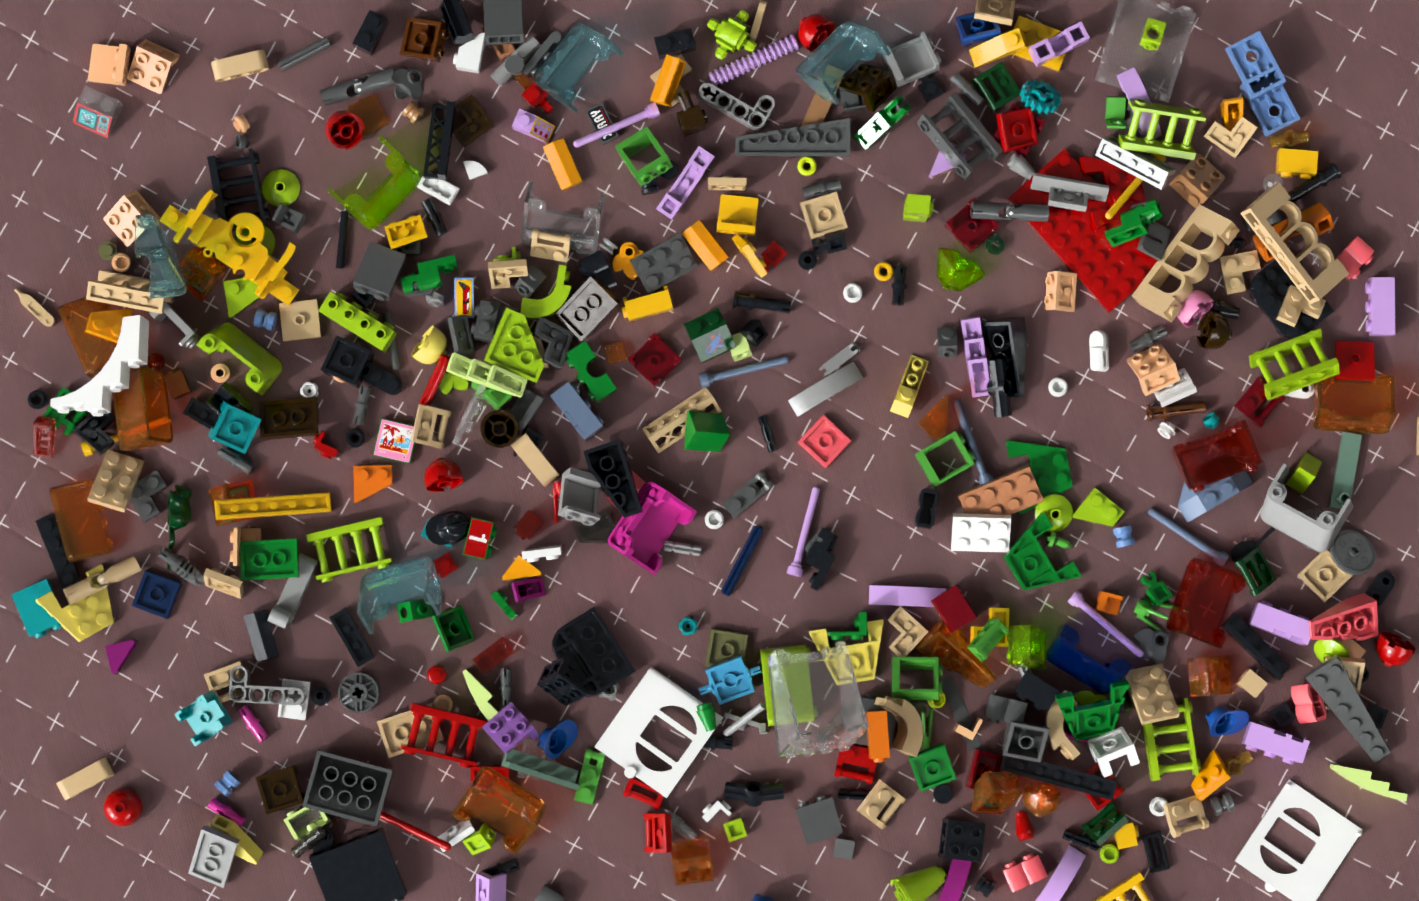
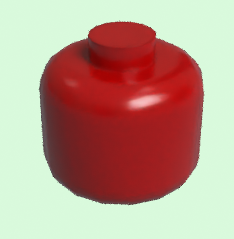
M435 665L428 670L427 677L431 683L441 684L446 680L447 672L442 666Z

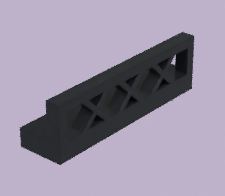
M447 101V105L433 104L423 178L446 180L456 111L455 102ZM436 110H446L443 120L439 121L436 117ZM441 126L443 136L437 139L433 132ZM438 144L441 151L440 155L435 158L431 153V149ZM433 163L438 165V174L428 173L429 166Z
M1233 612L1220 627L1275 680H1281L1284 677L1282 674L1290 666Z

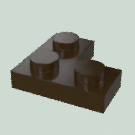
M472 94L456 105L467 121L452 133L464 148L495 126Z

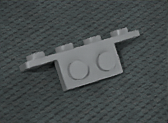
M1038 173L1033 174L1031 183L1032 190L1049 192L1048 206L1086 212L1088 199L1105 202L1109 192L1108 185Z

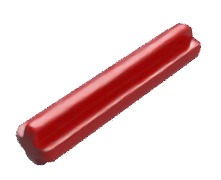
M444 354L440 356L419 404L431 405L445 375L450 360L449 356Z

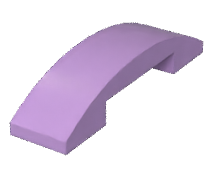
M1134 67L1116 75L1128 101L1129 99L1135 100L1139 98L1151 103ZM1142 112L1138 125L1141 138L1147 136L1153 113ZM1159 123L1154 139L1162 136Z
M698 146L688 164L656 209L672 220L690 196L715 156Z
M869 585V605L934 607L931 600L945 592L946 588Z
M1069 845L1052 876L1035 901H1060L1086 855Z

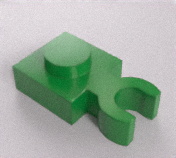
M1151 571L1148 574L1151 580H1147L1145 576H1142L1140 580L1143 585L1148 586L1145 592L1155 607H1158L1171 599L1173 595L1163 580L1160 582L1156 581L1157 576Z
M496 590L490 595L511 620L518 616L507 603L509 599L503 591L499 593Z

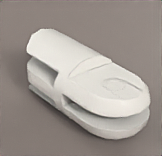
M1095 330L1090 334L1089 338L1090 368L1093 371L1106 372L1109 369L1108 335L1102 330Z

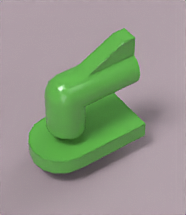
M1051 532L1050 537L1045 536L1044 540L1048 541L1047 547L1053 546L1056 537L1055 532ZM1057 537L1055 545L1063 549L1073 548L1069 540Z

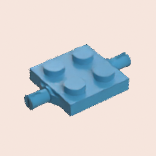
M739 655L705 668L709 684L698 689L701 695L712 691L719 705L755 692L752 676L762 673L760 665L749 669L745 665L742 656Z

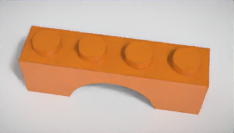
M1321 202L1301 211V222L1311 224L1315 228L1317 236L1334 228L1331 214ZM1288 218L1272 226L1278 235L1288 227ZM1294 230L1283 240L1286 244L1289 239L1300 235V233ZM1257 235L1252 236L1256 250L1266 262L1274 259Z

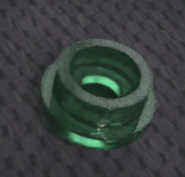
M999 236L989 237L985 244L986 250L992 255L1000 254L1005 247L1004 240ZM997 242L999 247L993 248L992 243Z

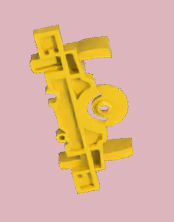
M209 190L203 196L196 210L191 208L187 215L169 205L159 221L177 232L173 238L175 243L179 244L187 230H192L188 239L199 248L206 247L203 251L206 258H210L215 253L216 259L233 269V274H236L238 270H243L245 272L243 280H250L258 286L255 290V295L260 299H265L268 293H270L286 305H290L299 289L284 280L288 273L284 267L289 263L295 252L296 246L289 242L285 253L277 263L268 255V249L261 244L265 235V229L262 221L256 215L242 212L234 215L227 222L221 218L214 220L203 214L209 204L218 196L212 190ZM233 225L237 226L236 235L240 240L249 241L254 237L256 241L249 245L238 243L232 235ZM244 228L249 230L248 235L242 234Z

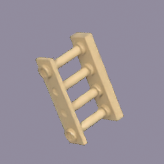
M99 270L98 281L92 279L88 281L86 300L162 314L164 303H172L174 284Z

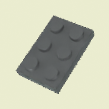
M677 233L629 260L647 294L698 267L681 233Z

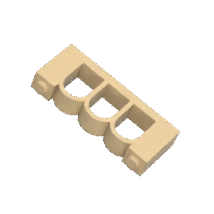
M1279 182L1267 189L1240 214L1308 303L1312 304L1323 298L1349 273L1338 258L1334 260V255L1327 245L1317 243L1318 236L1315 228L1309 223L1301 222L1302 216L1299 207L1295 203L1288 201L1291 197L1287 193L1286 188ZM1278 209L1286 213L1289 221L1288 227L1280 235L1277 234L1267 221V218ZM1294 230L1303 236L1305 242L1304 248L1296 256L1293 255L1283 241ZM1310 252L1315 253L1321 262L1319 271L1313 277H1310L1300 264V261Z
M1199 204L1166 248L1162 259L1155 263L1132 297L1139 305L1173 322L1183 307L1181 303L1193 293L1192 284L1198 283L1206 277L1209 271L1208 262L1217 260L1222 255L1225 244L1229 246L1240 230L1231 220ZM1200 232L1213 237L1211 245L1203 250L1191 247ZM1187 253L1196 258L1197 263L1191 270L1183 272L1176 269L1175 266L1184 254ZM1169 275L1182 280L1180 287L1172 293H1165L1159 290Z

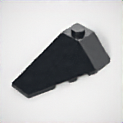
M1009 317L981 322L985 347L989 348L992 355L990 359L1005 358L1007 379L1011 380L1013 386L1010 397L1024 396L1027 348L1025 317Z
M618 439L583 451L590 472L597 479L622 516L627 518L642 513L643 510L624 442Z

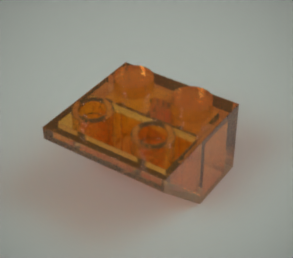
M1229 655L1187 659L1191 697L1233 694Z
M709 838L672 842L671 856L675 885L714 881Z

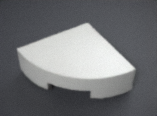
M476 161L463 162L470 180L488 174L486 169Z

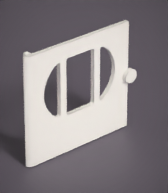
M650 667L594 747L625 768L624 774L627 778L636 776L667 798L714 730L706 732L696 713L698 711L696 706L703 704L701 701L653 667ZM666 706H678L687 710L695 720L697 734L694 735L660 711V709ZM715 712L716 726H718L724 717ZM654 715H657L692 740V743L678 762H675L641 738L640 735ZM636 743H640L672 766V769L660 772L645 767L637 756Z
M1288 780L1235 859V862L1266 882L1265 889L1268 892L1277 890L1292 901H1316L1357 838L1362 835L1361 832L1363 830L1303 788ZM1288 808H1302L1310 812L1318 822L1320 836L1318 837L1283 811ZM1278 817L1315 841L1316 844L1303 864L1298 863L1265 840V836ZM1260 845H1263L1291 864L1297 871L1281 874L1271 870L1261 857Z

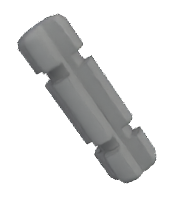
M665 541L664 543L665 551L692 554L694 556H700L701 546H691V544L679 542L673 543V541Z

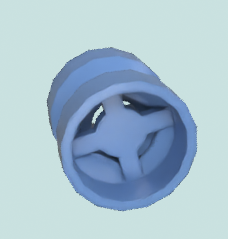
M258 308L253 326L257 328L265 327L266 330L273 331L277 320V313H267L265 310Z
M1131 525L1112 529L1113 534L1117 538V548L1136 544L1135 538L1131 536L1133 531Z
M229 770L223 774L224 778L214 783L215 787L226 797L232 793L233 787H238L241 784V781Z

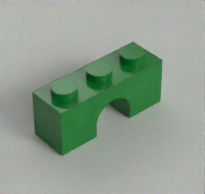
M586 341L566 353L568 358L565 360L571 369L575 367L579 374L576 377L582 385L584 383L587 385L589 390L586 392L592 401L596 399L599 403L617 391L607 373L600 377H592L588 374V365L596 359V356Z

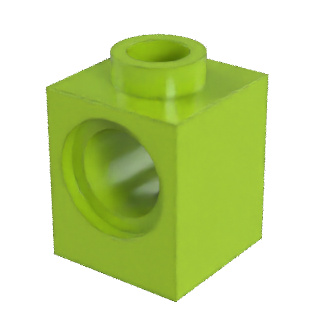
M1148 18L1139 45L1147 50H1158L1166 23ZM1152 33L1156 38H1151L1148 34Z

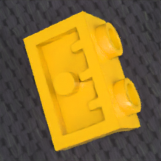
M421 215L410 216L405 220L392 222L384 226L391 249L428 237Z

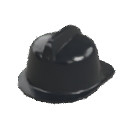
M459 511L438 514L427 522L425 527L426 535L432 543L437 545L458 542L467 537L470 522Z

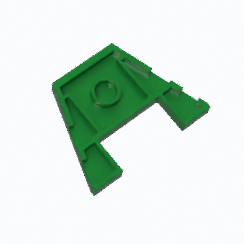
M1005 441L1008 458L1028 455L1031 471L1043 497L1050 494H1060L1073 487L1066 449ZM1037 504L1018 511L1019 515L1036 507Z
M1044 512L1038 515L1003 557L1023 591L1082 576L1073 561L1056 571L1036 539V537L1053 527Z
M1127 680L1110 683L1109 700L1074 707L1072 691L1055 694V699L1075 741L1095 738L1114 730L1120 714L1118 712L1119 708L1125 700L1124 694L1129 689V682Z

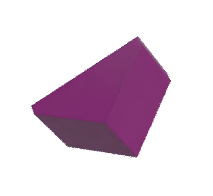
M542 577L511 583L517 603L546 595Z
M136 640L105 646L112 674L118 675L138 643Z

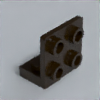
M863 63L839 86L840 90L863 96L866 107L871 112H874L897 89L889 70Z

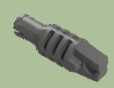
M165 546L162 548L163 551L160 550L157 554L158 557L170 565L171 570L186 581L198 587L204 583V574L183 556L175 555Z

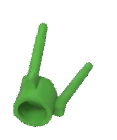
M1146 598L1144 600L1139 599L1133 611L1137 614L1136 617L1143 620L1153 629L1161 630L1145 616L1148 617L1151 613L1166 620L1169 617L1153 610L1151 605L1154 604L1151 600ZM1163 603L1159 605V607L1182 610V607Z
M930 707L927 732L925 712H921L923 738L920 749L930 748L934 711L932 707Z

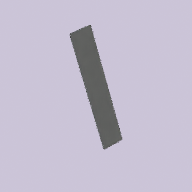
M951 675L940 680L939 682H942V689L957 724L971 730L973 722L953 676ZM977 733L973 740L963 736L969 751L982 747Z

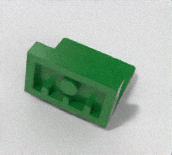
M858 612V616L854 617V628H858V632H827V636H831V640H843V636H851V640H862L863 636H867V612Z

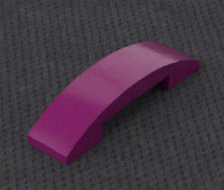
M952 859L938 901L960 900L972 861Z

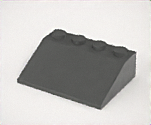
M318 750L302 807L377 827L394 770Z

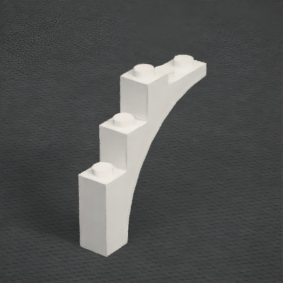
M141 315L123 317L117 345L102 370L90 382L78 390L65 396L51 399L50 406L63 414L69 413L72 410L88 411L97 417L103 416L105 413H111L112 392H121L123 389H129L130 368H139L140 365H147L149 321Z

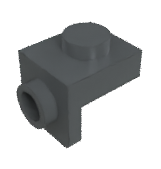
M281 203L276 209L272 220L295 233H299L307 217Z
M532 265L528 269V276H521L515 285V289L521 295L530 298L534 291L546 280L547 276Z
M956 327L937 328L938 357H956L958 348Z

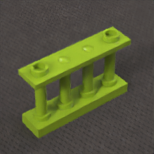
M1139 98L1135 100L1129 99L1128 104L1134 110L1128 134L1126 136L1119 135L1117 142L1121 149L1189 160L1195 159L1196 152L1190 143L1197 120L1206 121V117L1201 109L1196 107L1187 109L1149 103ZM1142 112L1153 113L1147 136L1144 138L1136 137ZM1160 114L1171 116L1165 139L1162 141L1155 140L1154 136ZM1178 118L1189 119L1183 142L1180 144L1173 143L1172 140Z
M1321 328L1311 330L1304 335L1249 355L1251 369L1259 366L1267 381V384H1264V390L1268 401L1340 374L1337 358L1328 359L1320 345L1323 342ZM1312 346L1321 363L1310 366L1302 349ZM1295 353L1303 370L1292 373L1284 356ZM1277 360L1285 377L1274 380L1266 363Z
M383 517L307 534V541L309 543L313 542V545L316 546L322 572L321 575L316 576V580H322V583L333 581V577L376 566H378V569L390 567L389 563H393V559L385 558L379 532L381 530L380 526L385 525ZM366 529L372 532L378 561L368 564L360 535L362 530ZM345 534L353 536L359 566L348 568L342 543L343 535ZM332 538V541L335 542L341 570L329 572L323 543H325L324 539Z
M1181 698L1182 704L1177 705L1179 712L1184 714V724L1162 727L1153 726L1152 723L1143 725L1150 781L1160 780V776L1163 773L1191 769L1192 775H1199L1198 770H1201L1200 759L1196 758L1190 713H1193V708L1188 698ZM1186 731L1188 743L1167 746L1155 745L1154 737H1157V735ZM1189 750L1190 762L1163 766L1158 764L1157 757L1160 754Z

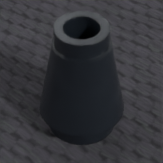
M1214 300L1212 302L1211 311L1219 312L1227 319H1237L1239 317L1240 308L1221 300Z

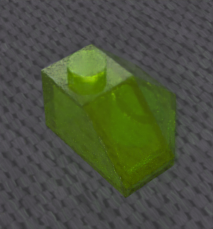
M939 248L937 250V278L945 290L962 291L983 279L985 273L977 262L971 259L968 262L959 256L960 252L954 249Z

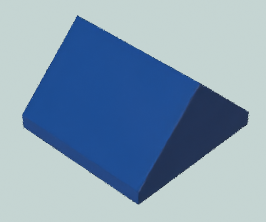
M975 13L955 17L962 46L989 41L999 36L1001 30L998 23L975 19Z

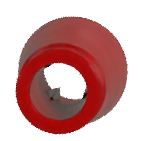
M1027 812L1016 813V837L1019 838V841L1033 839L1035 831Z

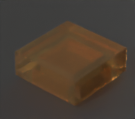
M622 341L604 346L609 365L628 360Z

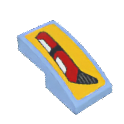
M474 277L454 278L455 316L467 315V318H474L475 316Z

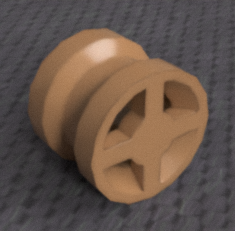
M413 100L404 109L402 115L408 117L410 122L415 124L424 115L426 110L423 107L417 106V102Z

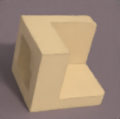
M1246 669L1235 684L1256 698L1268 683L1251 669Z

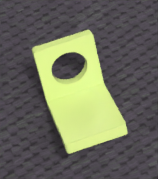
M741 332L732 335L736 348L730 350L734 362L752 356L748 341Z

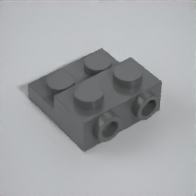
M484 300L480 301V305H476L474 315L477 316V321L472 323L471 334H474L475 341L491 343L507 306H501L500 303ZM507 307L519 312V308Z

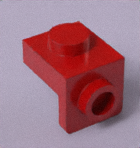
M321 431L313 440L314 448L321 451L320 455L329 460L332 457L337 459L339 451L323 444L327 433Z

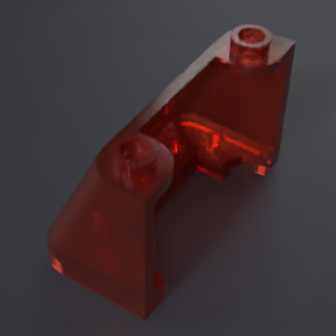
M1246 420L1237 422L1231 428L1227 427L1225 430L1193 442L1189 441L1185 446L1183 443H1180L1171 449V454L1189 491L1193 490L1194 493L1204 490L1206 485L1241 472L1248 471V473L1259 470V465L1263 463Z
M1197 558L1191 559L1186 567L1170 611L1167 629L1201 643L1222 649L1226 636L1224 630L1219 628L1231 594L1239 593L1245 587L1246 580L1243 575L1210 561Z

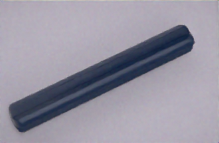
M754 526L721 589L722 594L726 596L731 595L763 533L762 528Z

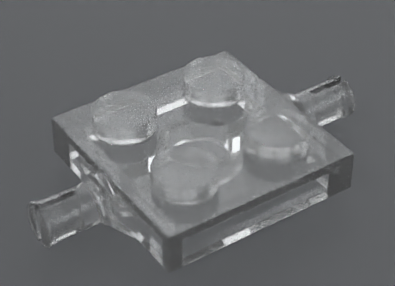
M479 384L451 443L459 446L463 436L473 431L477 422L474 419L476 415L481 414L485 405L482 403L484 400L482 395L486 386Z

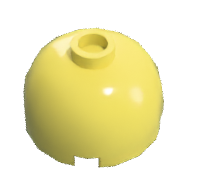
M431 326L423 334L421 342L416 344L411 356L423 364L435 363L440 359L441 355L447 354L445 350L447 338L440 329Z

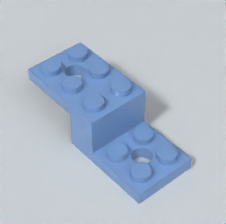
M1260 31L1225 48L1242 81L1239 88L1265 137L1300 120L1295 107L1283 87L1286 79ZM1248 52L1255 53L1256 60L1254 62L1247 60L1246 54ZM1270 107H1277L1279 115L1272 116L1269 113Z

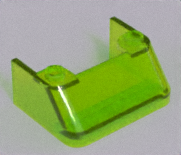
M381 135L378 137L379 141L390 151L385 159V165L391 172L381 185L366 200L358 194H350L343 201L331 188L327 190L334 199L368 230L376 229L414 191L420 182L418 172Z

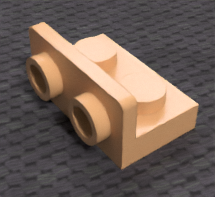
M1062 271L1047 273L1045 281L1046 296L1044 299L1045 310L1075 311L1077 273Z

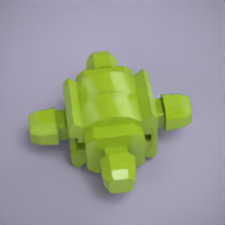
M744 10L739 11L736 20L730 17L728 21L723 19L721 24L720 21L714 18L709 20L707 26L712 31L716 30L714 36L717 38L716 43L720 45V48L718 47L715 52V57L718 59H725L728 55L727 51L735 53L736 49L741 51L743 46L749 52H754L757 47L753 40H748V28L744 25V22H747L749 14Z

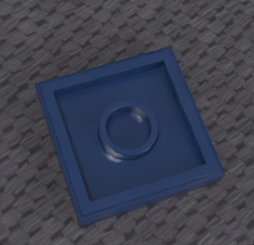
M145 570L132 606L169 619L182 583Z

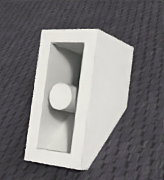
M485 33L478 34L474 40L459 47L458 53L454 54L453 64H456L457 70L480 73Z

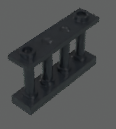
M250 148L248 149L250 156L221 161L217 160L215 155L208 156L207 160L213 191L218 194L215 198L218 218L229 222L232 218L227 214L229 206L258 201L260 212L252 214L259 217L263 225L267 226V220H270L269 209H265L257 166V164H260L259 154ZM251 164L253 175L228 180L221 179L220 171H223L225 168ZM255 182V194L229 199L224 197L223 190H226V187Z

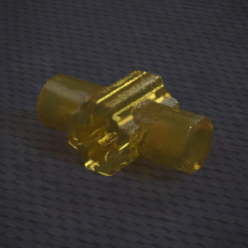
M1287 130L1283 135L1269 137L1271 149L1279 147L1292 149L1297 144L1309 142L1307 130L1300 132ZM1288 136L1289 138H1293V141L1290 144L1289 141L1285 140V138H1287Z
M1245 750L1237 757L1233 755L1228 757L1225 767L1230 776L1233 774L1238 776L1243 772L1242 768L1252 762L1254 758L1248 750ZM1232 762H1235V764L1238 763V768H1237V769H1235L1234 767L1231 768V767H1232V765H1231Z

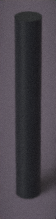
M341 211L336 261L337 269H344L349 212Z

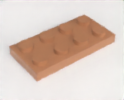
M1029 465L958 494L966 514L1011 515L1044 501Z

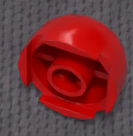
M812 14L804 17L799 23L800 27L798 30V38L801 44L810 52L820 50L821 47L819 45L823 41L826 44L835 30L834 22L823 14Z
M342 110L328 118L325 125V134L327 139L336 148H345L347 150L360 143L365 126L355 113Z
M444 458L433 460V463L425 469L424 483L427 491L444 492V487L451 486V490L460 486L463 483V478L459 466L451 460H444Z
M1383 631L1376 642V652L1384 665L1388 667L1393 665L1401 666L1410 661L1416 650L1415 646L1409 641L1404 643L1400 640L1401 637L1396 634Z
M119 788L110 792L106 797L103 805L104 814L114 825L120 827L130 826L141 817L143 801L134 790Z

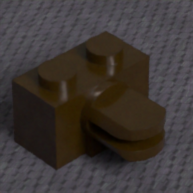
M685 90L684 94L689 108L686 107L681 93H677L682 111L677 112L676 115L683 135L687 137L705 130L708 118L704 109L700 110L699 105L694 106L688 90Z

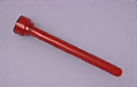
M382 810L380 819L444 850L449 851L452 848L450 843Z

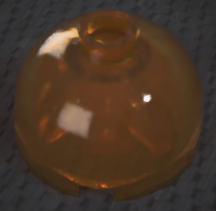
M1032 783L1025 784L1022 801L1028 811L1036 817H1044V815L1055 812L1062 795L1061 791L1058 793L1057 787L1045 783H1038V786H1032Z

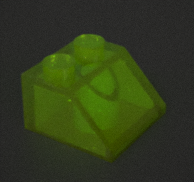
M1032 625L1009 626V633L1007 634L1009 644L1006 654L1008 664L1019 668L1045 669L1046 631Z

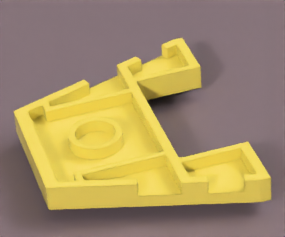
M100 564L85 574L87 577H90L96 573L104 572L103 565ZM96 577L90 581L93 588H100ZM107 587L64 608L60 607L52 591L35 600L78 642L114 623Z
M883 619L867 622L869 642L829 648L826 629L809 631V635L836 685L875 679L884 623Z

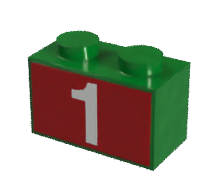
M471 517L462 555L482 560L491 557L493 546H490L492 538L495 539L497 527H494L495 523Z

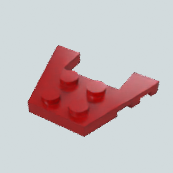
M1081 156L1079 159L1082 175L1102 174L1104 185L1109 186L1107 195L1109 209L1136 178V176L1105 160ZM1142 183L1112 219L1105 217L1109 209L1092 211L1090 214L1093 229L1096 230L1120 218V214L1130 210L1132 205L1145 202Z

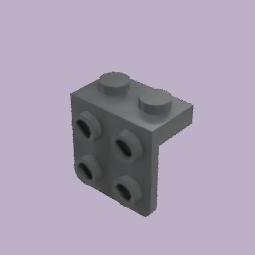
M826 794L817 797V801L809 803V800L798 804L799 807L795 808L807 844H813L842 834L843 829L832 796L828 797Z

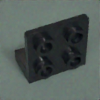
M565 655L544 667L537 685L544 692L556 698L559 703L567 706L586 696L588 691L566 676L570 670L569 665L572 659Z
M942 818L938 857L981 862L986 825L984 823Z

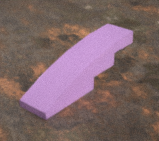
M980 317L963 318L960 321L972 398L989 395L987 384L990 379Z

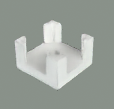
M1123 727L1087 741L1095 763H1098L1104 778L1113 774L1109 761L1127 754L1131 766L1140 763L1134 744Z

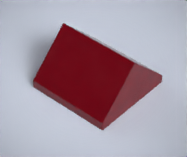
M957 584L931 600L951 633L977 618L976 613Z
M974 749L965 787L974 789L975 782L997 784L1003 756Z

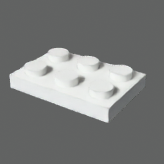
M953 513L951 551L1008 552L1011 515Z

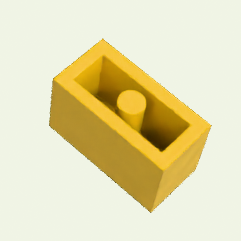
M1280 148L1277 151L1275 174H1281L1280 177L1292 178V175H1298L1300 179H1311V177L1317 174L1318 151Z

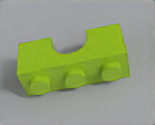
M907 194L904 202L903 220L926 223L927 218H930L933 213L934 201H930L931 196Z

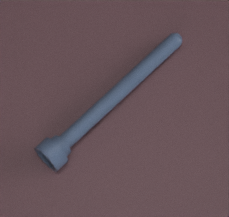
M784 356L714 374L702 372L699 373V379L702 388L710 387V384H713L714 381L787 364L790 359Z
M954 400L953 407L969 448L975 457L974 461L980 474L979 485L984 484L994 478L986 471L960 401Z
M1154 508L1148 510L1150 516L1211 556L1217 566L1223 567L1230 555L1224 551L1217 552Z

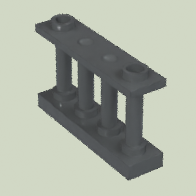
M955 92L945 102L946 108L931 118L926 113H923L917 124L920 130L930 138L955 168L956 173L966 181L974 171L972 169L974 165L986 157L991 162L995 161L1003 152V149ZM949 114H952L958 122L944 132H941L935 124ZM960 129H965L970 137L954 147L947 138ZM973 143H976L982 151L966 162L959 153Z

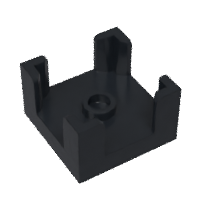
M336 336L320 370L330 377L334 376L359 389L363 381L360 377L367 362L371 363L375 354L367 348Z

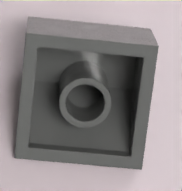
M1011 720L1006 727L1002 742L1003 756L1041 763L1050 728Z

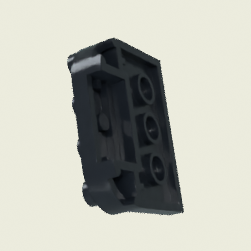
M1275 259L1251 279L1249 295L1277 329L1276 332L1279 335L1287 338H1296L1305 334L1334 312V310L1326 301L1318 319L1301 312L1294 327L1277 320L1290 285L1295 286V284Z
M594 607L559 628L553 637L551 644L554 656L557 660L565 655L572 659L567 676L588 691L585 697L599 696L635 673V669Z

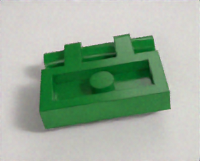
M63 387L56 398L72 392ZM49 406L42 419L56 429H59L64 424L67 427L63 433L69 437L82 417H85L88 412L76 411L75 416L69 421L66 419L69 413H59L56 409Z

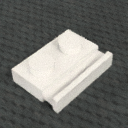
M1185 368L1178 370L1180 381L1154 392L1161 407L1197 392L1196 386H1194Z
M283 679L282 687L302 688L305 690L307 698L301 705L279 704L278 717L306 720L311 682ZM286 690L287 698H295L296 702L298 699H301L302 696L298 694V691H296V694H288L289 690Z

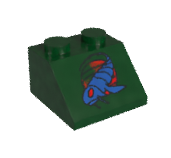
M719 308L684 324L701 363L736 348Z

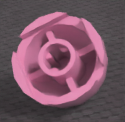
M1193 290V293L1181 303L1183 307L1177 317L1186 328H1190L1196 324L1194 320L1198 318L1201 320L1203 315L1210 311L1214 300L1203 291Z

